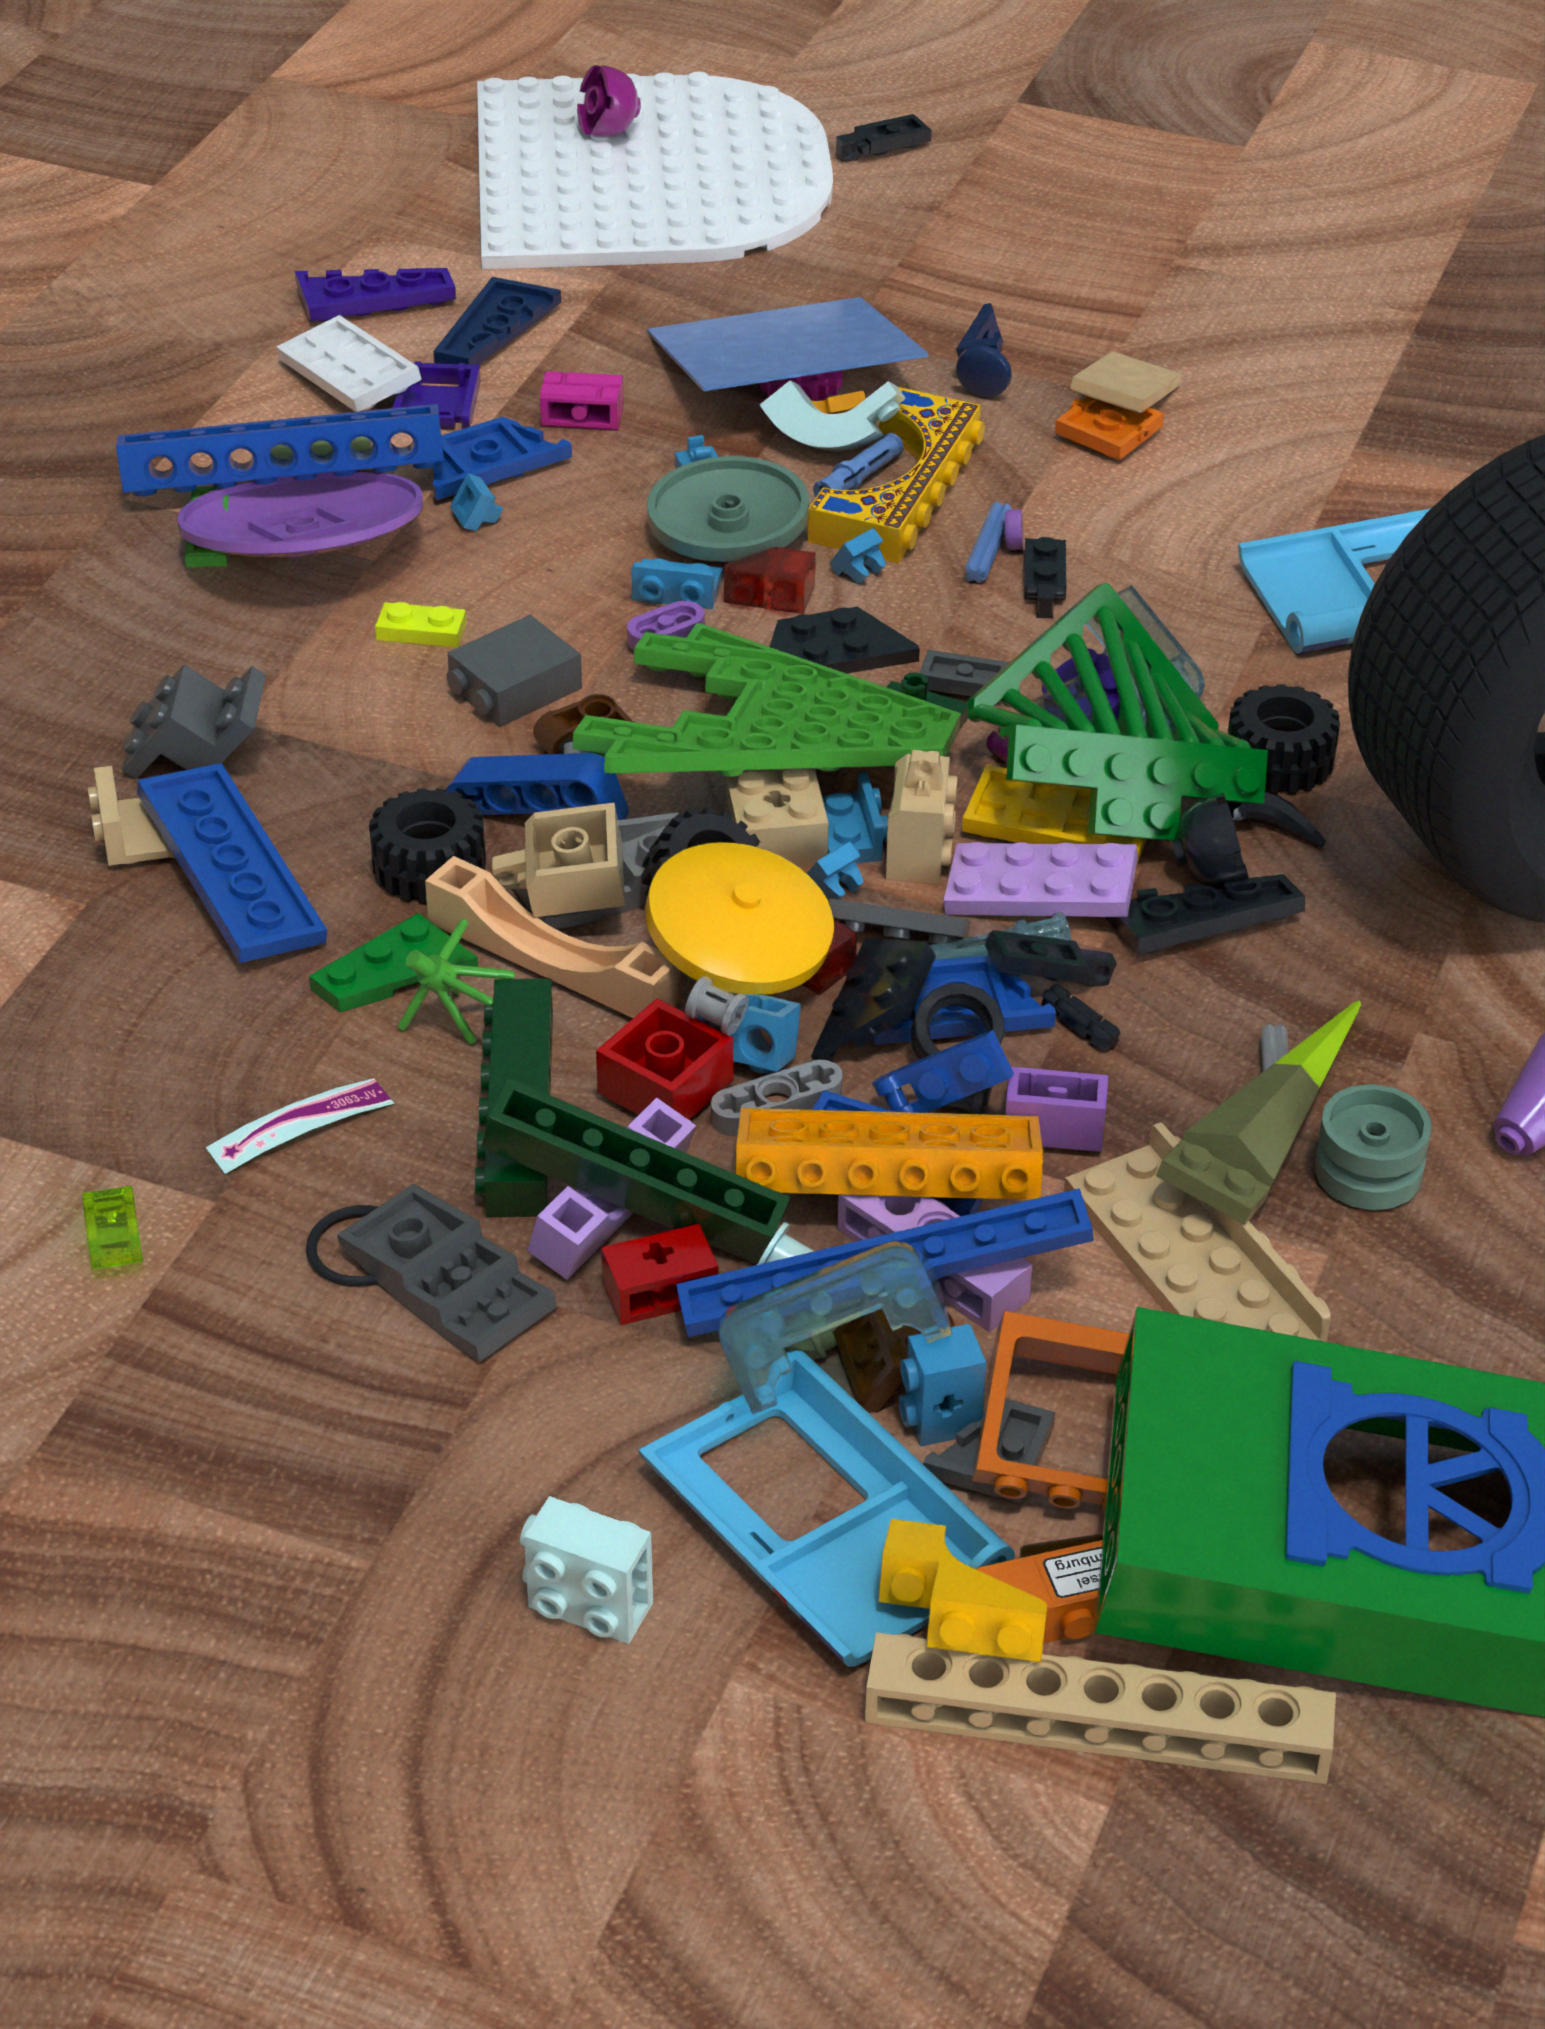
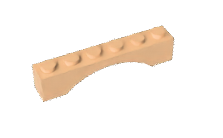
M455 856L425 880L428 920L449 933L453 932L460 920L465 919L468 922V926L462 934V939L539 975L552 979L554 982L632 1018L638 1015L656 998L673 1007H676L681 1002V971L669 962L659 949L651 945L638 942L628 946H603L587 943L568 936L544 923L539 918H533V914L515 900L490 872Z

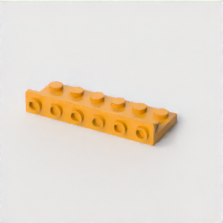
M741 1108L736 1143V1175L779 1193L1033 1200L1041 1197L1043 1148L1038 1116Z

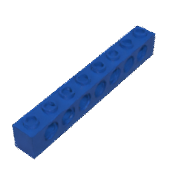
M438 404L118 435L116 443L123 493L133 492L134 496H150L156 494L157 489L173 488L174 492H190L196 490L197 485L213 484L214 488L223 489L236 486L237 481L253 480L254 484L264 485L276 482L278 477L293 476L294 480L304 481L316 478L318 473L333 472L334 476L345 477L356 474L359 469L373 468V471L377 473H385L396 470L399 465L412 464L413 468L426 469L436 466V462L444 461ZM397 433H406L413 439L410 445L403 448L396 447L390 440ZM357 437H366L373 445L367 451H357L351 446V442ZM317 441H326L333 449L327 455H317L312 451L311 446ZM277 445H286L292 450L293 454L287 459H278L272 455L271 449ZM236 449H246L252 454L253 458L247 463H238L233 460L231 453ZM196 453H205L211 457L213 462L207 467H199L191 461V457ZM155 457H165L172 463V467L166 471H159L151 465L150 461Z

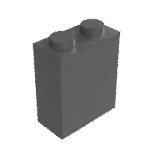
M528 615L447 652L449 671L446 677L451 690L456 695L462 696L475 707L479 714L485 715L498 727H502L582 689L581 654L532 615Z

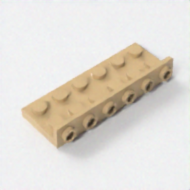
M1162 1122L1151 1126L1149 1145L1065 1177L1064 1192L1080 1188L1092 1226L1164 1312L1327 1342L1329 1325L1331 1323V1314L1327 1304L1322 1298L1316 1297L1300 1279L1294 1266L1286 1263L1280 1257L1262 1231H1257L1250 1221L1244 1225L1156 1177L1162 1160L1181 1141L1179 1137L1173 1136Z

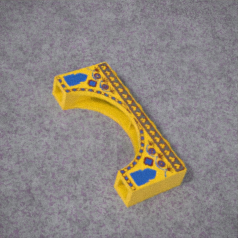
M898 387L906 399L899 404L900 410L893 417L884 422L879 420V429L884 435L894 433L899 436L903 442L904 449L913 455L918 463L902 477L881 486L860 490H837L823 487L808 508V542L840 550L844 543L874 528L883 540L879 545V549L884 560L899 564L906 551L914 548L921 528L928 526L935 506H941L948 486L955 484L960 467L968 464L975 444L980 445L982 442L985 422L980 421L981 405Z

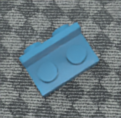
M642 558V561L635 562L631 569L632 600L661 604L691 601L699 604L704 609H713L723 581V568L708 566L703 563L687 564L669 562L664 559Z
M861 772L858 773L857 792L822 795L829 823L828 854L851 842L860 854L856 864L882 861L883 842H887L888 817L887 815L880 816L882 807L879 788H872L868 773Z

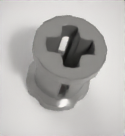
M703 976L696 982L690 992L685 1006V1014L692 1019L700 1016L721 1026L722 1033L731 1035L736 1032L744 1019L749 998L742 993L735 996L713 986L712 979Z

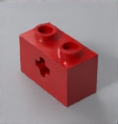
M700 1224L601 1247L602 1282L620 1325L682 1311L676 1284L719 1274V1266Z

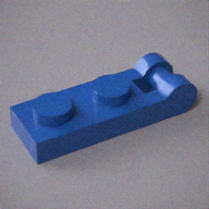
M991 1030L886 1073L875 1079L872 1085L878 1096H884L891 1111L927 1113L1004 1082L1014 1072L994 1031ZM908 1083L911 1084L917 1098L907 1101L901 1089V1086Z

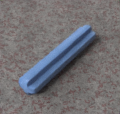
M995 502L988 511L965 565L966 573L964 576L969 582L975 580L977 583H982L987 578L1005 534V512L1012 510L1008 503L1002 505L999 502Z

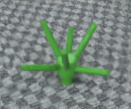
M462 919L459 921L439 955L433 954L427 957L418 950H413L408 954L405 963L409 968L417 972V980L421 985L398 1024L400 1031L407 1029L429 990L439 996L468 1044L474 1045L476 1043V1037L448 991L456 996L461 992L487 1006H491L494 1002L492 997L457 979V975L513 979L515 972L497 968L453 965L447 961L468 926L467 920Z

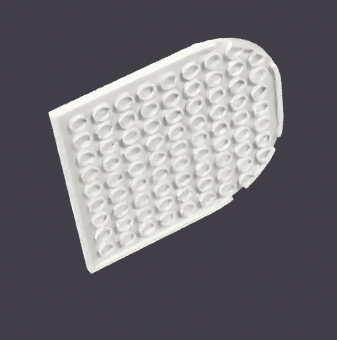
M692 72L689 75L659 73L655 76L626 74L632 79L641 101L639 115L634 118L632 124L624 133L610 138H599L584 134L578 123L577 104H584L585 93L579 92L583 78L557 76L553 79L523 77L519 80L489 78L485 81H477L482 270L695 263L737 259L744 257L745 250L762 247L769 251L797 239L821 220V212L831 204L833 171L825 130L819 119L807 107L792 97L779 92L778 88L774 86H763L733 78L708 76L704 72Z

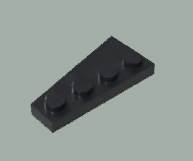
M1284 874L1225 881L1223 889L1203 886L1201 883L1183 885V893L1158 896L1156 888L1137 890V898L1130 900L1128 917L1105 918L1139 955L1142 953H1155L1169 946L1185 942H1197L1204 937L1227 931H1239L1246 926L1269 920L1277 921L1284 919L1286 916L1304 912L1305 895Z

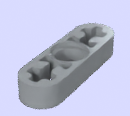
M813 1060L723 1089L712 1097L711 1124L721 1134L737 1136L741 1108L812 1110L824 1090L842 1095V1070L831 1061ZM771 1093H782L787 1095L789 1099L783 1102H771L765 1097Z

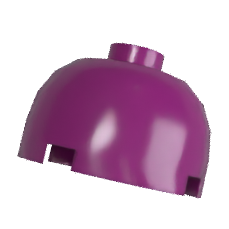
M605 65L591 66L586 72L579 91L585 93L584 104H577L578 123L581 131L584 134L599 138H610L624 133L632 124L634 118L639 115L641 109V101L632 79L621 70Z

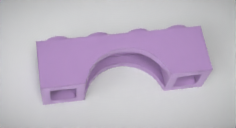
M656 1098L627 1128L687 1153L696 1125ZM567 1186L537 1216L527 1251L568 1280L634 1212L580 1189L575 1191Z

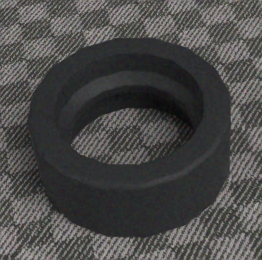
M966 983L945 984L932 990L920 1002L910 1029L911 1045L918 1060L941 1051L933 1044L930 1038L929 1025L932 1017L940 1009L947 1006H961L972 1010L981 1018L985 1025V1033L993 1030L1000 1045L1005 1034L1004 1017L996 1001L981 988Z

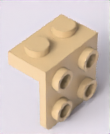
M112 766L94 768L96 786L88 787L91 813L95 814L91 816L95 842L105 841L108 866L133 864L139 861L168 857L175 858L140 798L117 800Z

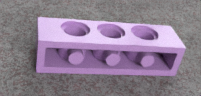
M838 1195V1230L854 1241L961 1217L951 1211L943 1202L932 1197ZM1020 1258L917 1284L986 1331L991 1332L999 1325L1004 1311L1015 1312L1030 1300L1033 1264L1025 1258Z

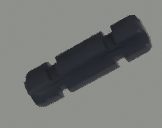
M1054 984L1043 992L1042 1006L1048 1003L1055 1008L1056 1016L1060 1014L1059 1020L1085 1039L1092 1037L1090 1042L1101 1051H1109L1120 1041L1118 1038L1120 1029L1107 1019L1101 1021L1103 1019L1102 1015L1076 996L1070 998L1072 994L1061 985Z

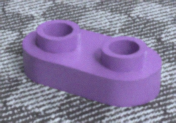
M677 601L638 615L627 624V642L634 649L645 632L687 638L696 623L705 625L704 609L699 604L691 601Z

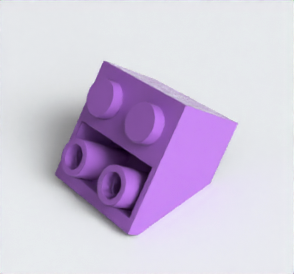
M1011 1067L1014 1074L1008 1080L1005 1115L1038 1116L1043 1147L1102 1152L1109 1075Z

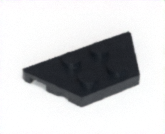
M858 606L837 608L833 611L809 615L800 614L792 618L780 619L777 621L769 646L846 674L919 662L920 648L916 643Z
M868 938L863 941L852 967L846 974L847 978L832 1004V1011L811 1054L813 1060H828L834 1063L833 1057L839 1047L853 1040L858 1048L876 1038L884 1030L891 1029L910 1017L936 958V954L927 942Z

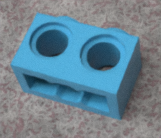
M744 994L749 998L744 1019L736 1032L729 1035L733 1037V1061L749 1065V1068L754 1072L765 1074L777 1072L796 1057L801 1004L762 994ZM700 1016L696 1018L712 1026L713 1028L721 1031L719 1025L714 1024ZM761 1029L768 1033L772 1044L765 1041L761 1034Z

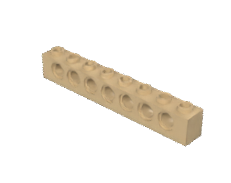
M876 1632L866 1686L865 1723L1327 1784L1333 1753L1336 1693L1315 1690L1305 1686L1289 1687L1259 1683L1251 1679L1236 1680L1205 1676L1191 1671L1175 1672L1144 1668L1136 1664L1121 1665L1098 1662L1076 1656L1060 1657L1042 1654L1041 1662L931 1648L927 1647V1639L915 1638L908 1634L892 1635Z

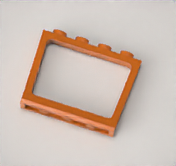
M1004 1311L996 1331L972 1481L995 1485L994 1492L1005 1498H1023L1027 1495L1028 1491L1048 1495V1502L1060 1508H1077L1080 1506L1081 1501L1102 1505V1512L1105 1514L1107 1479L1006 1461L998 1456L997 1444L1012 1357L1029 1358L1117 1375L1129 1333Z

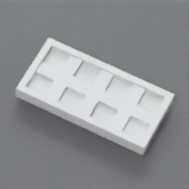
M340 315L276 347L279 359L355 412L369 410L377 402L393 394L402 393L410 385L422 380L417 365Z

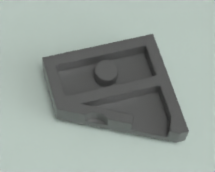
M1005 1398L997 1444L998 1456L1006 1461L1038 1466L1054 1427L1055 1412ZM982 1419L977 1422H971L956 1434V1443L940 1455L932 1451L924 1459L923 1465L941 1482L1022 1504L1025 1497L1011 1499L997 1495L994 1492L995 1485L972 1481Z

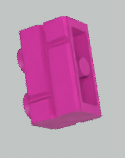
M545 372L540 392L541 426L619 430L624 406L623 375Z

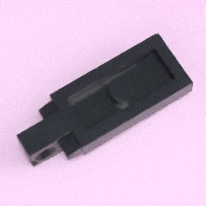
M914 114L854 127L853 133L836 137L835 154L841 161H856L861 155H882L887 151L898 148H913L917 144L930 142L932 130Z
M1050 537L1038 539L1025 538L1024 599L1037 600L1036 618H1053L1054 600L1065 601L1066 540Z
M992 930V932H989L985 947L996 970L1014 977L1024 974L1044 977L1054 982L1070 980L1084 982L1086 986L1109 985L1117 965L1112 953L1080 949L1077 942L1073 940Z

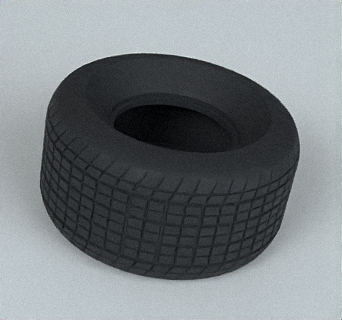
M1545 434L1501 454L1476 470L1450 490L1407 534L1385 565L1363 608L1353 639L1348 669L1349 712L1354 736L1365 765L1389 800L1444 871L1462 888L1494 908L1518 917L1545 923V732H1537L1545 713Z

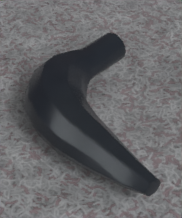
M1265 791L1264 804L1258 805L1227 802L1233 823L1238 821H1259L1283 829L1320 848L1326 843V839L1301 811L1292 803L1276 794Z

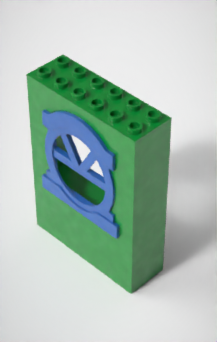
M1137 1307L1115 1382L1095 1633L1545 1717V1382ZM1344 1428L1405 1440V1546L1385 1539L1359 1524L1339 1505L1332 1495L1324 1475V1453L1329 1442ZM1428 1444L1474 1452L1428 1464ZM1501 1471L1506 1479L1511 1496L1509 1518L1502 1528H1497L1435 1488ZM1428 1507L1474 1535L1482 1543L1460 1550L1430 1551L1428 1547Z

